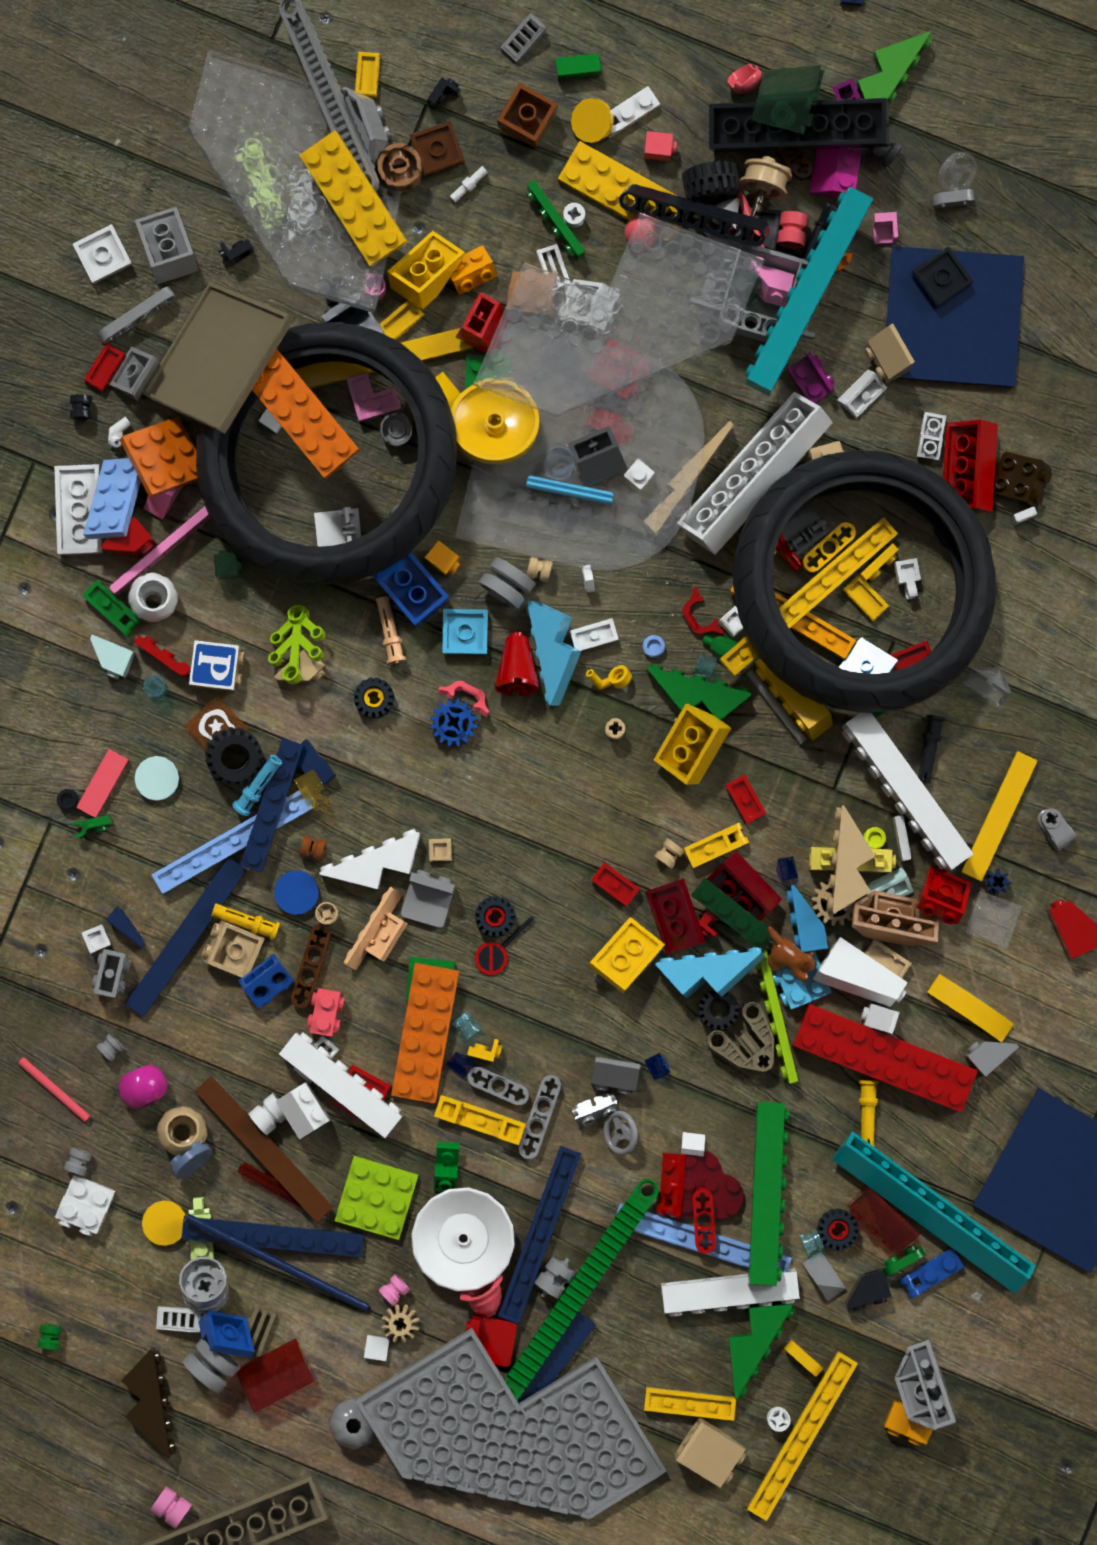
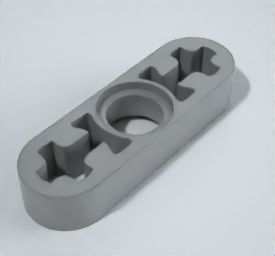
M474 1067L468 1073V1081L472 1086L510 1103L523 1105L529 1098V1092L525 1086L482 1067ZM479 1070L482 1072L481 1076L488 1079V1074L492 1075L493 1077L488 1083V1089L483 1087L485 1085L483 1081L474 1083V1078L471 1076L472 1073H477ZM497 1079L502 1080L505 1084V1089L499 1093L492 1089V1083ZM508 1084L514 1085L511 1088L514 1091H518L519 1088L522 1089L525 1098H520L519 1101L514 1100L515 1096L510 1093L508 1098L505 1097L504 1094L508 1090Z

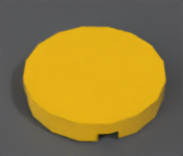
M594 98L582 100L577 104L571 117L572 130L575 135L582 141L597 143L608 137L614 123V117L609 105L603 100Z
M163 1200L155 1202L147 1208L143 1215L142 1227L144 1234L156 1245L167 1246L176 1243L182 1236L183 1219L186 1216L185 1211L173 1201Z

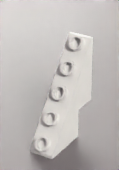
M412 829L403 833L404 837L395 841L393 837L383 841L382 847L375 849L374 846L362 850V855L354 858L353 854L340 859L341 864L333 866L330 863L321 867L320 875L379 890L384 868L410 875L420 833Z

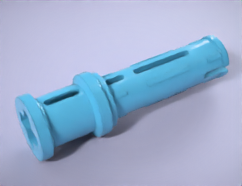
M270 755L253 782L243 788V794L233 803V808L239 814L244 816L250 815L251 808L255 802H259L261 799V792L282 765L280 758Z

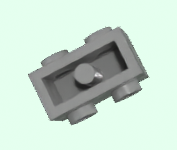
M103 949V953L99 954L97 966H99L98 975H94L92 982L93 993L113 998H119L120 994L123 995L126 981H123L124 974L129 972L131 959H128L129 954Z

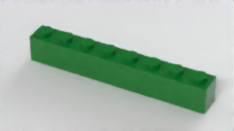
M757 1102L748 1285L775 1287L777 1282H781L782 1268H778V1259H782L783 1245H779V1236H783L784 1222H780V1213H784L785 1200L781 1199V1190H785L786 1177H782V1168H786L787 1154H783V1145H787L788 1132L784 1131V1123H788L789 1109H785V1103Z

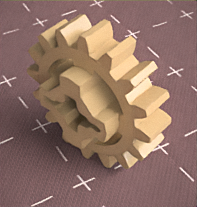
M828 878L827 885L823 882L819 883L821 890L814 889L817 897L811 898L812 901L816 902L812 909H818L819 912L816 915L824 917L823 923L831 920V926H835L836 921H839L840 925H844L845 918L848 921L852 920L850 914H853V905L856 902L854 901L841 909L846 913L839 917H833L831 911L827 909L824 911L821 906V899L825 901L827 906L828 897H832V893L825 891L829 888L830 878Z

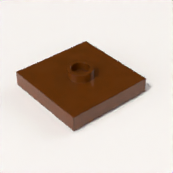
M451 121L409 135L413 148L420 156L423 177L465 164V159Z

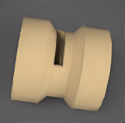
M531 556L527 576L532 580L538 578L541 582L548 583L553 562L548 560L544 562L539 561L538 558Z
M667 838L663 843V848L657 851L654 857L672 869L676 864V859L681 857L685 851Z
M323 902L316 908L315 916L320 923L331 925L337 921L339 910L334 904Z

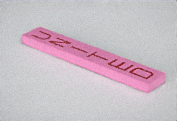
M203 507L110 586L112 592L116 596L120 595L138 577L145 574L208 521L211 517L206 507Z

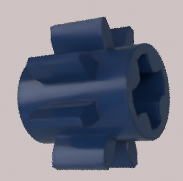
M996 868L995 874L987 871L989 878L982 880L988 886L985 891L993 890L994 896L998 895V890L1007 893L1005 886L1011 884L1010 881L1006 880L1009 873L1000 874V868ZM993 877L1001 879L999 882L1000 887L992 885L994 883Z

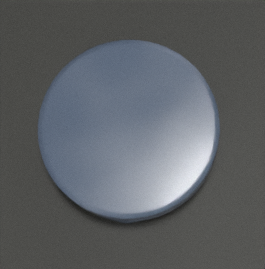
M200 1141L195 1142L184 1155H177L171 1160L170 1164L173 1166L172 1174L176 1179H182L193 1174L208 1161L212 1155V1149L208 1144H201Z

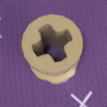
M613 718L607 722L605 733L610 739H620L624 735L625 724L620 719ZM614 723L618 724V728L622 730L618 731L617 735H614L613 731L609 730V727H613Z

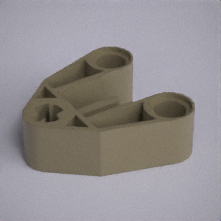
M748 1002L741 1010L743 1019L763 1044L760 1048L747 1031L740 1035L737 1041L750 1055L749 1058L743 1055L724 1032L714 1030L708 1034V1046L736 1066L762 1072L772 1068L774 1063V1037L764 1012L758 1003ZM749 1006H755L758 1010L757 1016L753 1019L746 1015V1009ZM715 1034H720L723 1037V1044L719 1047H714L711 1043V1038ZM766 1055L768 1057L766 1061L768 1065L766 1067L763 1065L761 1067L758 1066L759 1056L765 1057Z

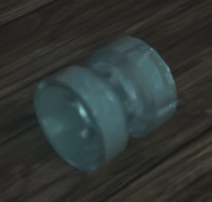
M151 675L145 679L143 689L149 697L160 699L166 695L168 685L160 676Z
M469 1010L452 1023L455 1029L462 1031L461 1036L465 1041L482 1028L479 1022L473 1021V1015Z

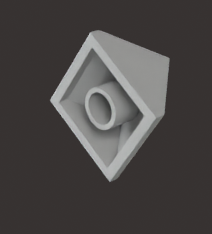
M131 347L108 384L138 402L160 362L156 357Z

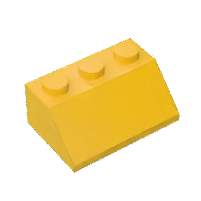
M685 704L656 754L654 761L686 785L699 784L731 727L714 715Z

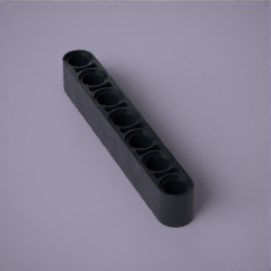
M631 184L626 187L619 197V204L626 211L751 246H761L770 233L769 224L762 219L637 184ZM628 194L632 195L635 198V200H631L628 197ZM649 200L653 201L656 206H652ZM669 206L674 207L677 212L672 211ZM690 212L696 213L698 218L693 217ZM712 218L717 219L720 224L714 223ZM733 224L738 225L741 230L735 229ZM754 230L760 231L762 236L757 235Z

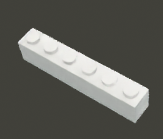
M304 1032L301 1035L295 1033L279 1055L386 1138L402 1118L400 1114L401 1109L392 1102L388 1105L383 1101L384 1095L375 1088L369 1090L364 1086L366 1081L357 1074L354 1076L350 1075L347 1072L348 1067L341 1061L337 1060L335 1063L329 1058L331 1054L322 1046L316 1048L311 1044L313 1039Z
M795 1268L788 1269V1272H783L782 1270L781 1282H777L775 1287L748 1285V1274L661 1283L664 1313H669V1316L683 1315V1311L700 1314L704 1313L705 1309L714 1308V1311H725L728 1306L745 1309L749 1308L750 1304L759 1303V1306H770L773 1301H781V1304H790L795 1302L794 1299H800Z

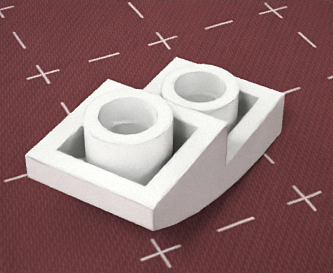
M924 412L917 451L918 457L939 460L946 415Z

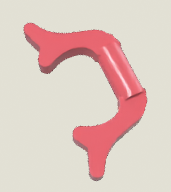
M456 681L450 686L439 687L438 694L446 695L449 699H453L455 691H463L475 697L478 702L474 704L472 710L480 712L485 717L488 716L489 710L485 705L486 696L481 689H477L465 683V681Z

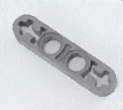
M169 286L161 289L99 331L98 336L104 344L110 343L169 304L176 297Z
M547 1075L541 1081L519 1145V1152L525 1159L536 1157L542 1144L561 1089L560 1079L555 1075ZM551 1078L555 1079V1084L558 1085L556 1089L553 1088L550 1095H555L553 1100L547 1096H540L541 1091L546 1093L547 1086L544 1084L545 1081H550ZM540 1100H547L550 1103L549 1111L545 1113L540 1112L537 1108L538 1102ZM533 1121H539L543 1125V1130L539 1134H534L530 1131V1124ZM526 1134L540 1138L539 1142L534 1140L532 1147L535 1149V1152H530L529 1155H526L525 1150L522 1149L523 1145H528L530 1140L525 1138Z

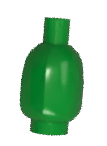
M705 635L702 641L703 644L710 646L711 652L718 658H721L737 644L736 641L724 636L712 638Z

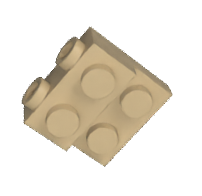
M220 920L219 924L215 923L211 930L213 938L210 945L206 944L202 951L203 961L239 977H244L252 970L265 938Z

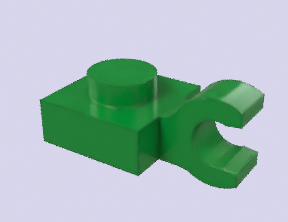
M106 815L85 821L72 822L73 826H82V831L74 835L77 838L84 837L90 829H94L95 832L106 831L108 826L113 825L112 816Z

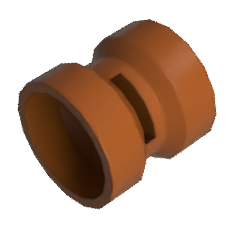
M304 835L299 857H313L314 860L322 862L327 841L323 839L313 840L312 837Z

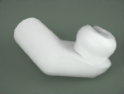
M126 417L109 428L108 443L113 448H119L122 445L120 438L123 436V431L132 426Z

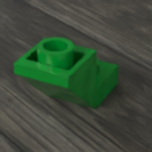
M437 1141L434 1192H444L448 1189L457 1188L460 1143Z

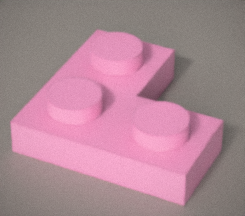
M368 373L346 379L359 422L402 410L395 387L373 393Z

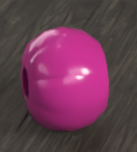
M152 1064L131 1071L120 1078L118 1085L119 1097L124 1105L129 1108L141 1109L160 1101L166 1094L168 1083L166 1076L160 1068Z

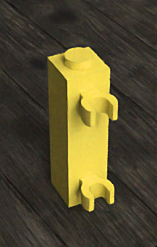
M811 847L809 870L834 871L835 866L831 865L832 852H836V848ZM871 849L875 857L857 868L859 872L890 873L892 868L896 867V855H892V850Z

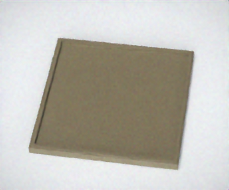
M209 282L142 392V395L225 434L295 318L290 314Z

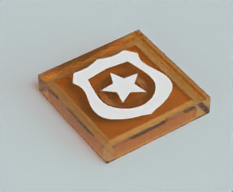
M218 695L185 725L206 749L208 741H211L212 736L218 734L221 729L226 730L228 727H239L245 731L248 729Z

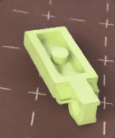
M193 1198L194 1210H189V1214L195 1217L212 1218L209 1208L204 1209V1198ZM190 1240L191 1260L198 1257L214 1259L213 1242Z

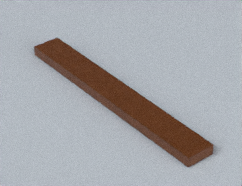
M212 1076L195 1090V1093L316 1223L333 1209V1206L274 1142L260 1130L248 1114Z

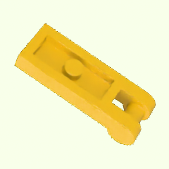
M737 823L683 848L692 868L748 844V838L744 837L741 831L743 829L741 823ZM733 833L736 841L730 843L728 835Z

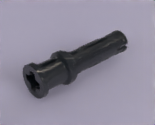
M926 714L928 722L926 732L922 735L925 743L918 778L921 782L931 783L937 745L943 738L941 730L943 722H946V718Z

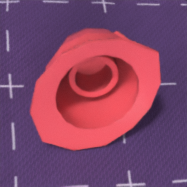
M502 1273L494 1282L478 1290L462 1291L460 1300L467 1301L476 1314L483 1315L484 1317L494 1316L502 1305L500 1283L503 1279Z

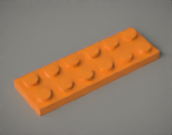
M276 349L252 390L320 474L327 479L356 455L360 449L279 350Z
M415 963L391 1096L436 1103L459 970Z

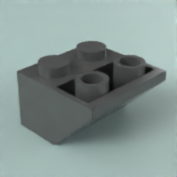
M610 426L568 443L587 487L628 471Z

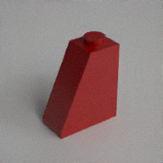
M1059 899L1050 904L1051 908L1047 909L1046 912L1068 959H1073L1097 948V924L1070 900L1063 902V899Z

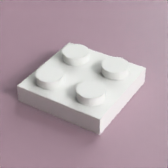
M112 224L73 243L92 284L132 266Z

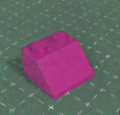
M846 148L816 150L809 194L839 198L842 191L847 192L849 186L856 189L862 151Z

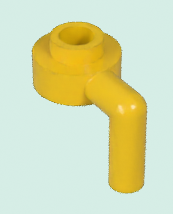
M624 665L613 668L608 678L601 680L593 669L586 672V676L598 690H603L612 685L618 689L623 688L629 684L632 678L631 672Z

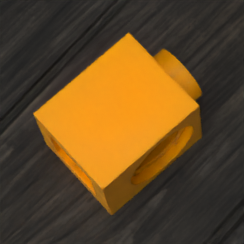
M439 540L425 556V560L446 577L449 573L453 575L460 566V563H458L460 557Z

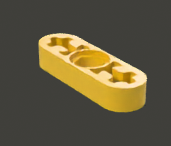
M848 522L837 526L805 555L802 561L803 568L809 573L818 572L854 539L856 535L855 527ZM841 528H843L844 530L849 528L850 538L846 536L843 537L840 540V543H842L843 545L840 546L838 541L831 536L835 535V537L838 538L842 533V531L840 530ZM825 542H832L835 545V552L832 554L825 553L823 544ZM818 549L819 553L826 560L823 561L821 557L816 563L818 567H809L807 565L809 563L808 558L814 559L818 556V553L815 552Z

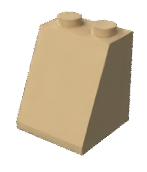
M698 1417L674 1455L676 1461L721 1488L723 1483L727 1485L733 1477L734 1473L731 1471L735 1465L739 1466L746 1457L744 1453L746 1449L739 1442L703 1418Z

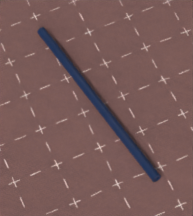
M189 1213L184 1222L364 1312L369 1306V1303Z

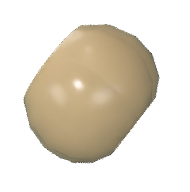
M181 1106L172 1108L164 1113L158 1123L157 1134L159 1143L164 1150L172 1155L182 1156L189 1151V1148L195 1142L200 1141L203 1144L206 1141L207 1128L205 1120L199 1112L190 1107ZM179 1125H185L190 1130L189 1136L185 1140H179L174 1135L175 1128Z

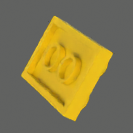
M630 917L590 961L588 966L624 994L660 953L665 944Z

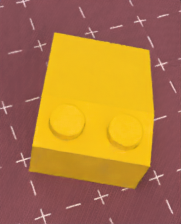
M432 231L387 271L390 287L423 310L439 295L464 258L465 252Z

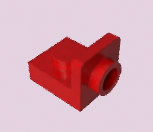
M709 909L706 910L698 921L702 934L707 938L710 935L716 937L718 934L708 926L709 922L714 924L719 918Z

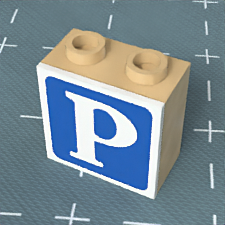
M195 640L189 685L197 688L236 692V687H240L242 674H238L239 665H243L244 652H241V647L238 645Z

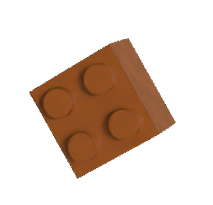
M519 82L497 120L498 128L536 149L558 111V104Z

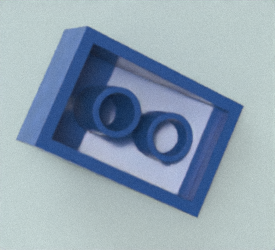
M411 552L393 566L372 575L416 629L450 601L449 596Z

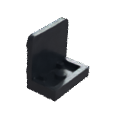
M359 292L347 295L341 303L329 307L321 315L324 323L343 322L354 324L384 334L383 329L366 307Z

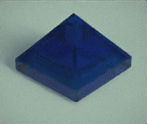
M793 856L780 858L777 861L776 872L782 881L798 878Z
M455 1052L446 1064L462 1078H465L473 1067V1063L468 1056Z
M661 1053L644 1060L654 1080L670 1073L668 1062Z

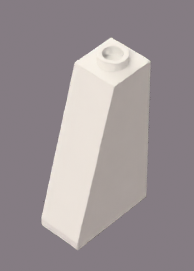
M841 937L832 946L812 978L822 984L891 1007L895 1001L899 1003L906 994V991L903 989L908 983Z

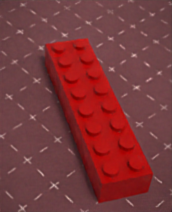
M811 1004L806 1006L791 1045L961 1113L978 1070Z

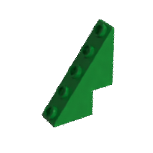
M650 664L646 670L680 713L685 704L696 707L701 703L709 714L722 720L751 697L749 689L746 687L736 686V689L727 687L728 683L715 680L714 683L706 682L705 677L693 675V678L686 677L682 671L674 669L671 672L663 671L662 666Z
M791 1303L750 1306L748 1308L750 1333L728 1335L735 1399L738 1397L742 1399L748 1389L745 1386L749 1378H755L760 1369L757 1365L761 1358L764 1360L767 1358L771 1351L769 1345L773 1339L777 1340L783 1331L781 1325L784 1320L789 1321L795 1309L792 1308Z

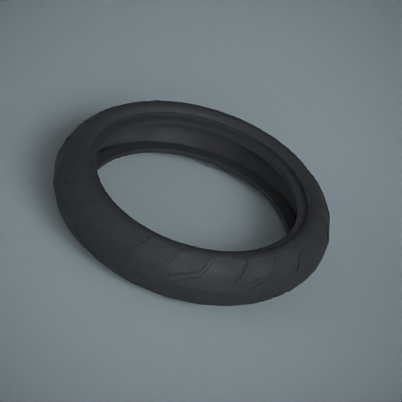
M343 322L309 323L291 327L277 349L294 370L322 362L357 364L381 374L401 391L412 411L418 435L416 469L405 497L396 510L381 525L358 539L346 543L321 547L306 546L283 540L271 534L258 522L248 508L242 496L236 473V448L239 433L249 410L258 399L253 390H251L225 434L202 423L199 424L196 445V471L199 488L207 512L221 535L251 564L276 577L293 582L313 585L350 583L375 575L405 558L431 531L448 501L455 476L457 461L456 427L448 400L440 384L429 368L402 343L378 331Z
M855 450L827 454L794 468L770 486L751 510L741 531L733 567V588L739 619L749 642L762 662L775 676L802 696L819 704L840 710L873 713L897 710L929 699L961 675L977 654L990 626L996 598V572L991 546L984 528L973 509L950 483L923 465L896 454ZM853 490L881 493L902 501L915 509L934 527L941 537L954 569L956 583L955 604L945 634L933 651L921 661L909 667L887 673L872 674L848 671L825 662L803 646L787 626L774 594L772 580L774 553L779 537L789 519L801 508L818 498L832 493Z

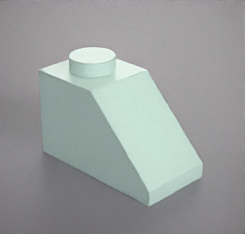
M91 635L90 640L101 667L107 670L106 675L115 679H119L120 676L126 678L136 653Z

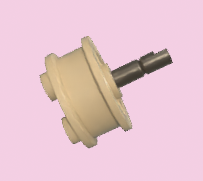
M764 156L762 159L746 160L744 165L746 173L740 179L739 184L745 191L756 196L750 215L755 217L756 214H760L764 199L780 200L786 197L787 190L785 186L791 180L792 173L789 167L776 163L775 159Z

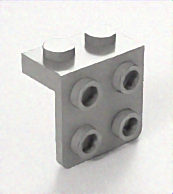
M418 870L417 874L412 872L401 915L435 927H443L456 886L451 884L452 879L439 876V879L436 880L430 878L431 873Z

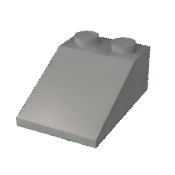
M177 206L135 220L157 284L199 271Z

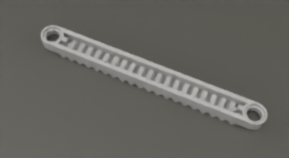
M281 0L279 4L281 17L331 132L336 130L366 177L371 179V185L377 192L380 183L374 170L375 166L371 163V157L367 153L368 150L364 147L365 143L361 139V134L357 130L358 126L354 123V118L350 114L351 110L347 107L348 103L344 100L345 96L340 91L341 87L337 84L338 80L333 75L334 71L330 68L331 64L327 61L328 57L323 52L324 48L320 45L321 41L317 38L318 34L313 29L314 25L310 22L311 18L307 15L300 0ZM294 2L295 11L292 14H288L287 6Z

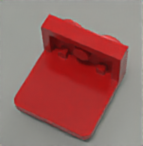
M473 1314L471 1321L467 1320L465 1331L473 1328L494 1364L508 1367L511 1364L517 1324L508 1320Z

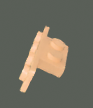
M390 887L383 894L379 906L371 914L364 930L359 933L358 940L353 948L348 951L344 961L345 965L357 970L367 952L385 962L407 926L406 922L391 914L402 897L400 892Z

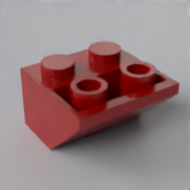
M480 292L471 305L456 338L495 358L513 320L500 302Z

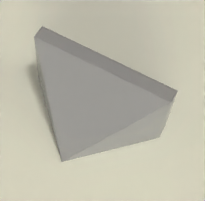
M821 1251L802 1263L827 1301L846 1289Z

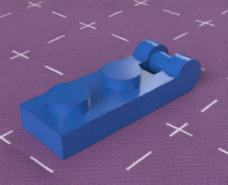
M949 1248L899 1278V1281L908 1290L907 1295L909 1298L913 1299L964 1268V1265L955 1250ZM916 1277L921 1282L918 1286H915L912 1281Z

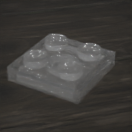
M979 891L964 933L1000 947L1008 948L1022 906Z

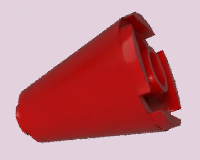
M513 632L510 636L506 637L494 684L495 691L500 694L512 696V692H519V696H526L538 692L539 682L529 640L521 632Z

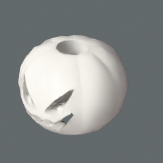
M148 573L138 577L133 582L128 594V602L133 613L138 618L148 622H159L168 618L174 612L178 602V593L174 584L167 577L157 573ZM150 594H156L161 598L160 605L157 608H150L146 604V598Z

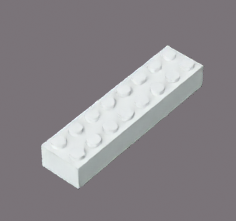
M793 392L677 524L690 539L716 555L747 520L753 507L770 486L786 475L830 427L833 423L819 405Z
M859 713L842 726L844 730L842 735L848 743L853 742L856 746L855 753L860 760H866L869 764L868 771L873 778H879L882 782L881 789L886 796L893 797L896 802L894 806L899 814L906 815L909 820L907 824L914 834L919 833L922 838L920 842L927 852L932 851L936 857L933 860L940 870L945 869V871L952 870L972 856L973 852L873 714Z

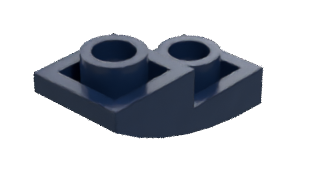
M305 739L301 743L304 745L298 765L320 790L337 775L327 761L320 756L312 743Z

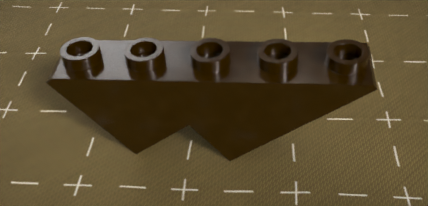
M153 1347L121 1380L140 1399L125 1417L167 1458H170L172 1454H176L175 1441L170 1439L169 1432L172 1431L171 1418H167L166 1415L169 1403L167 1395H163L162 1386H165L163 1372H159L158 1364H161V1354L159 1350Z

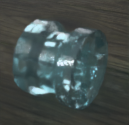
M700 652L693 673H702L706 678L710 679L717 658L714 656L711 658L707 657L705 653Z
M816 1228L811 1229L808 1234L802 1233L799 1235L808 1256L814 1250L824 1249Z

